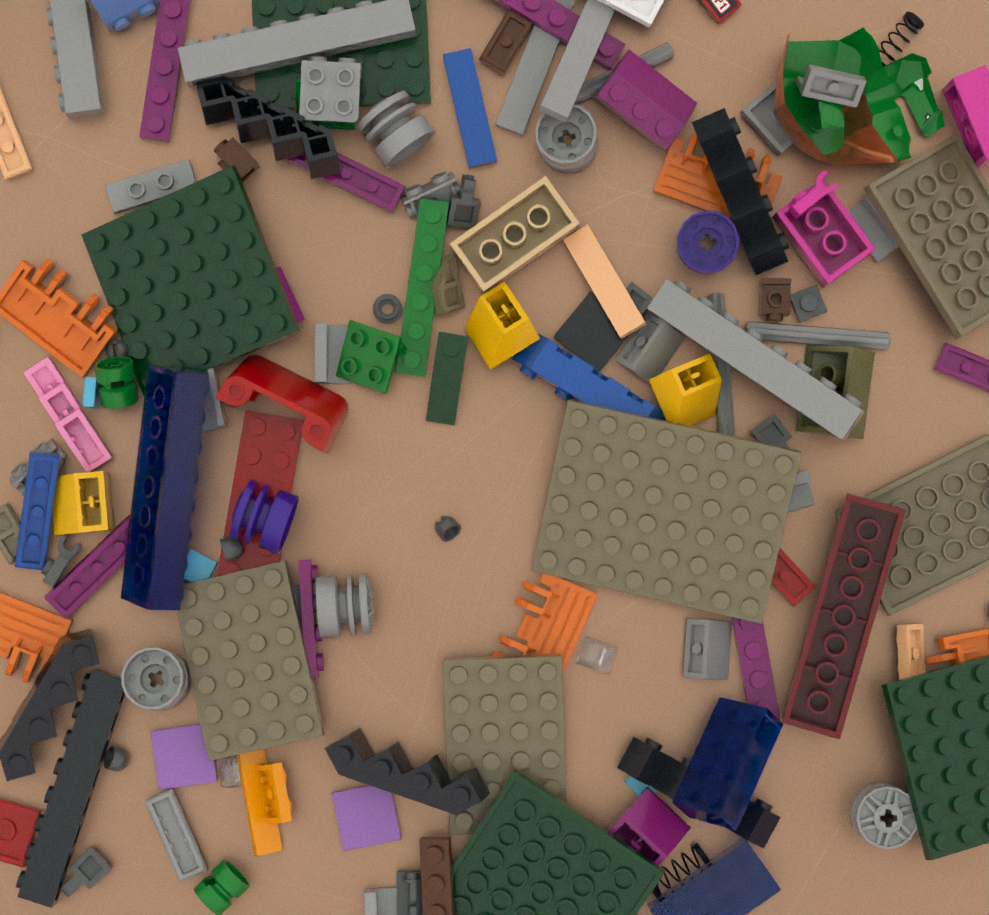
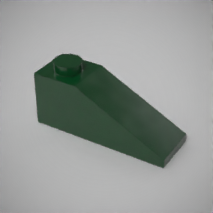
M439 332L426 421L455 426L468 336Z

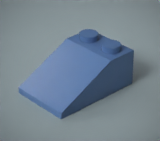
M91 0L109 31L114 29L115 31L123 30L131 24V20L139 16L144 18L153 14L160 3L159 0Z

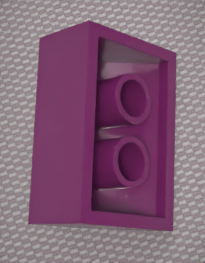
M629 49L593 96L661 150L668 149L684 128L697 105L696 101Z

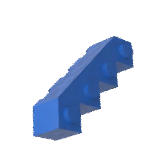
M538 334L540 337L538 341L518 352L512 358L513 361L522 366L519 370L522 374L532 380L538 376L557 388L554 393L567 402L568 399L573 398L585 403L666 421L662 410L646 399H641L629 391L630 389L611 377L598 372L592 365L576 355L569 354L558 347V344Z

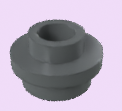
M383 294L375 300L373 313L380 322L393 323L400 317L402 305L396 296ZM385 304H391L393 311L390 314H385L382 312V307Z

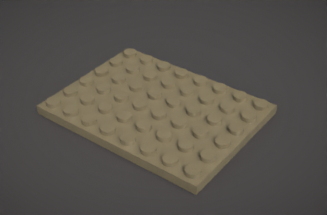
M568 399L531 571L762 624L802 451Z

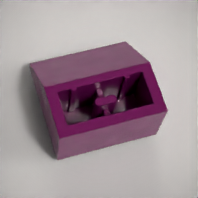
M647 787L607 828V831L659 866L691 827Z

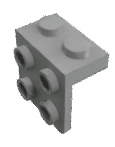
M318 56L309 57V61L302 60L299 114L304 116L307 121L348 123L358 121L360 79H362L363 71L361 63H356L354 58H339V62H329L326 57Z

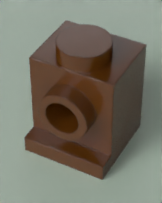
M234 137L229 141L223 140L214 149V152L221 159L217 164L222 169L236 166L243 183L260 167L257 161Z
M761 278L759 280L758 316H766V321H783V316L790 315L791 278ZM771 295H779L781 298L780 304H773L771 302Z

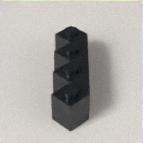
M225 76L196 83L206 125L235 119L241 143L270 137L276 161L305 154L311 179L340 173L338 156L330 129L322 125L318 127L308 122L304 116L286 107L281 108L271 103L269 98L251 89L247 91L235 85L233 80Z
M725 108L693 121L692 124L699 143L709 162L715 181L725 200L731 219L736 226L755 274L758 275L789 262L784 251L789 249L787 240L783 232L777 233L769 214L770 211H773L772 204L767 194L761 195L753 173L758 172L751 155L745 157L737 135L741 134V130L736 118L729 119Z
M90 629L59 638L47 663L42 667L30 692L18 708L6 733L0 739V760L6 781L36 773L29 745L57 737L50 708L78 700L71 672L100 664Z
M360 728L325 748L339 775L454 815L482 802L490 794L477 768L451 780L438 755L412 767L399 741L374 754Z
M633 737L617 767L618 769L764 849L781 818L771 812L772 805L759 798L755 802L735 792L736 786L723 778H720L718 782L697 771L699 765L685 757L681 762L662 752L661 748L663 745L648 737L645 742Z

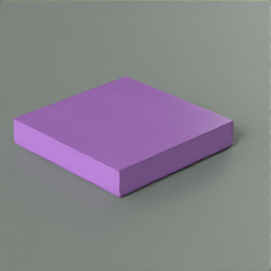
M201 724L151 731L158 790L218 781L215 760H208Z
M370 785L332 792L343 851L402 839L393 793Z

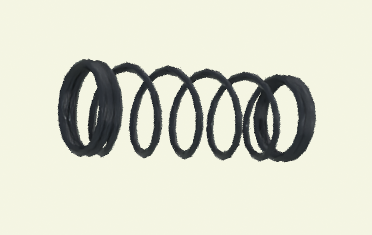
M906 12L903 15L904 23L896 24L897 32L888 33L890 42H881L882 50H879V52L887 55L892 61H895V59L885 51L882 44H891L900 52H903V50L893 43L890 34H896L907 43H910L899 32L897 26H906L914 34H918V32L910 27L906 20L916 29L921 30L924 27L923 21L912 12Z
M696 842L694 846H691V850L698 866L685 853H681L688 873L673 859L671 863L678 879L664 866L661 868L665 869L677 882H680L681 879L674 863L685 874L690 876V870L684 856L698 869H700V864L694 850L705 864L709 863L710 860ZM664 873V877H665V879H666V881H667V883H668V886H667L661 879H660L659 881H660L667 889H670L671 886H670L669 880H668V878H667V876H666V873ZM657 884L652 891L656 898L662 895Z

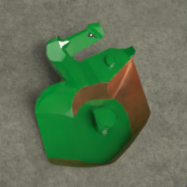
M864 27L840 40L789 41L790 34L787 36L778 71L773 112L786 134L798 149L804 153L832 165L897 163L914 157L910 156L909 152L911 141L901 108L895 102L899 96L906 99L925 137L935 134L939 129L945 127L943 112L937 107L928 79L932 72L925 57L911 53L883 67L879 48L874 38ZM810 64L864 76L867 82L858 106L855 108L802 96L796 85V79L798 76L805 77Z

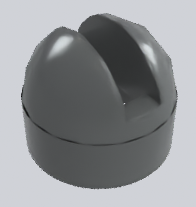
M113 340L106 347L108 358L115 357L114 344H118L120 356L128 357V348L122 340Z
M451 516L440 517L442 521H436L435 523L437 535L444 542L454 539L461 530L460 524Z
M231 537L220 539L226 562L240 557L243 552V545L239 539L236 540Z
M111 746L104 758V768L112 771H121L126 768L127 765L123 764L124 759L129 760V757L125 750Z

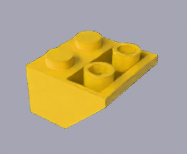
M505 281L479 297L464 328L490 370L540 339L530 319Z
M711 353L649 379L666 421L691 426L715 415L722 378Z
M95 471L57 476L52 511L54 536L112 531L114 529L109 472Z

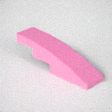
M49 356L23 372L38 394L39 400L55 422L54 425L86 472L92 471L112 458L90 419Z

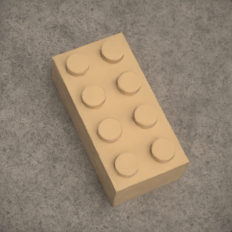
M544 176L452 241L450 249L482 294H485L576 231L580 223L548 178Z

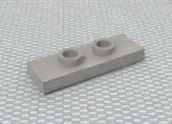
M186 159L106 184L105 187L113 213L117 214L156 201L195 183L196 179L190 160Z
M172 788L145 800L179 882L207 871V865L174 789Z

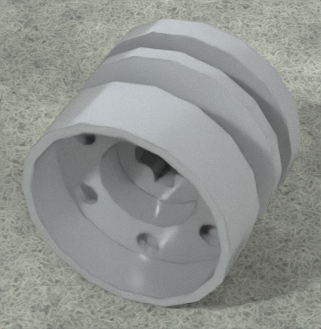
M406 91L398 92L377 103L357 124V129L360 133L369 132L365 138L368 143L382 139V142L375 149V153L386 168L392 167L412 155L427 143L436 132L425 116L421 115L410 119L416 111L417 105L413 102L407 104L411 97Z
M574 104L566 122L545 113L539 117L535 128L536 143L543 161L548 166L562 173L577 172L591 163L598 149V134L596 124L587 110L582 106ZM567 135L572 140V145L568 147L564 143V136Z
M367 573L359 574V587H354L352 574L347 575L345 588L339 587L336 575L316 577V607L320 638L340 637L342 623H348L351 636L357 635V622L362 623L363 635L371 634L375 611L373 589L368 581Z
M150 647L135 652L126 661L121 672V685L126 697L134 705L146 710H168L179 705L187 696L191 686V676L187 663L177 653L159 647ZM163 673L162 679L165 681L164 684H157L155 686L156 680L153 678V676L155 674L161 675Z
M883 782L867 784L856 792L850 802L849 817L852 827L860 837L877 848L889 850L901 847L911 840L917 830L910 796L892 784ZM885 810L892 814V818L887 819V824L880 819V816L885 815Z

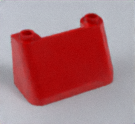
M250 355L245 358L222 384L216 399L235 409L247 401L257 402L260 394H263L307 416L301 429L302 437L309 445L326 454L329 453L349 410L348 403L339 394L259 355Z

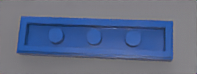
M469 48L443 54L468 168L496 163L497 158L472 50Z
M30 451L15 567L43 570L45 567L60 454Z

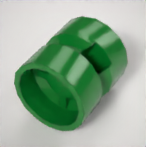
M122 356L110 357L100 360L95 364L96 379L101 384L98 391L102 407L111 409L123 408L133 405L138 401L137 384L135 381H132L135 377L131 358Z
M223 859L212 870V877H205L194 888V892L207 908L216 915H221L232 905L231 898H239L250 887V884L233 864Z

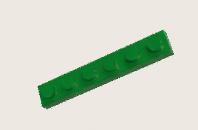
M420 198L400 340L406 346V351L403 356H398L396 373L425 377L435 310L431 285L441 267L449 202Z

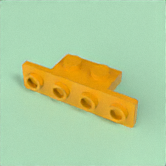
M265 749L238 754L237 759L254 855L262 856L281 851L282 843L278 823L292 821V804L287 794V775L283 769L282 762L267 763Z

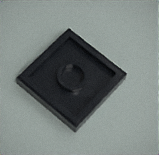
M589 292L553 338L600 372L631 334L621 339L597 297L592 292Z

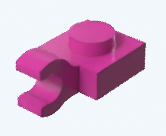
M827 171L821 172L816 177L813 190L808 193L804 189L792 199L794 205L789 211L795 219L815 205L821 198L836 190L838 187L837 183H834L831 187H824L822 185V179L828 174Z

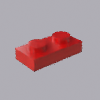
M779 547L771 583L795 607L816 586Z

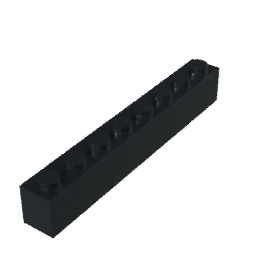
M98 668L92 669L91 674L86 673L81 690H84L85 693L82 702L77 701L74 707L72 718L76 720L73 729L67 730L63 741L66 751L64 757H59L56 762L53 774L57 775L54 786L50 785L46 792L44 803H48L45 814L39 815L35 826V831L39 833L36 842H31L28 847L25 859L29 860L26 871H21L16 887L20 888L17 897L50 908L57 904L61 892L60 888L63 886L125 697L121 685V676Z

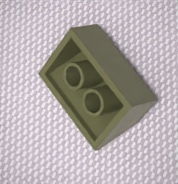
M807 345L804 364L812 369L810 375L818 381L822 377L826 378L837 386L835 389L836 393L842 397H845L848 393L862 403L859 408L865 413L847 438L864 439L875 352L852 346ZM798 411L797 432L836 437Z

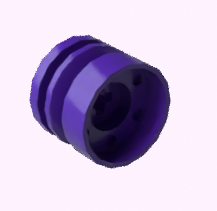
M702 211L693 214L683 223L677 236V251L680 260L688 269L699 274H713L722 271L734 260L739 249V235L736 226L727 216L717 211ZM704 236H709V239L712 241L715 240V245L711 246V251L709 252L706 251L705 247L699 246V242L703 241Z
M250 479L235 505L231 519L230 537L238 540L245 528V543L250 544L255 534L259 533L261 534L259 548L279 554L289 533L299 496L279 490L274 500L271 501L268 499L270 486L264 484L257 496L259 482Z

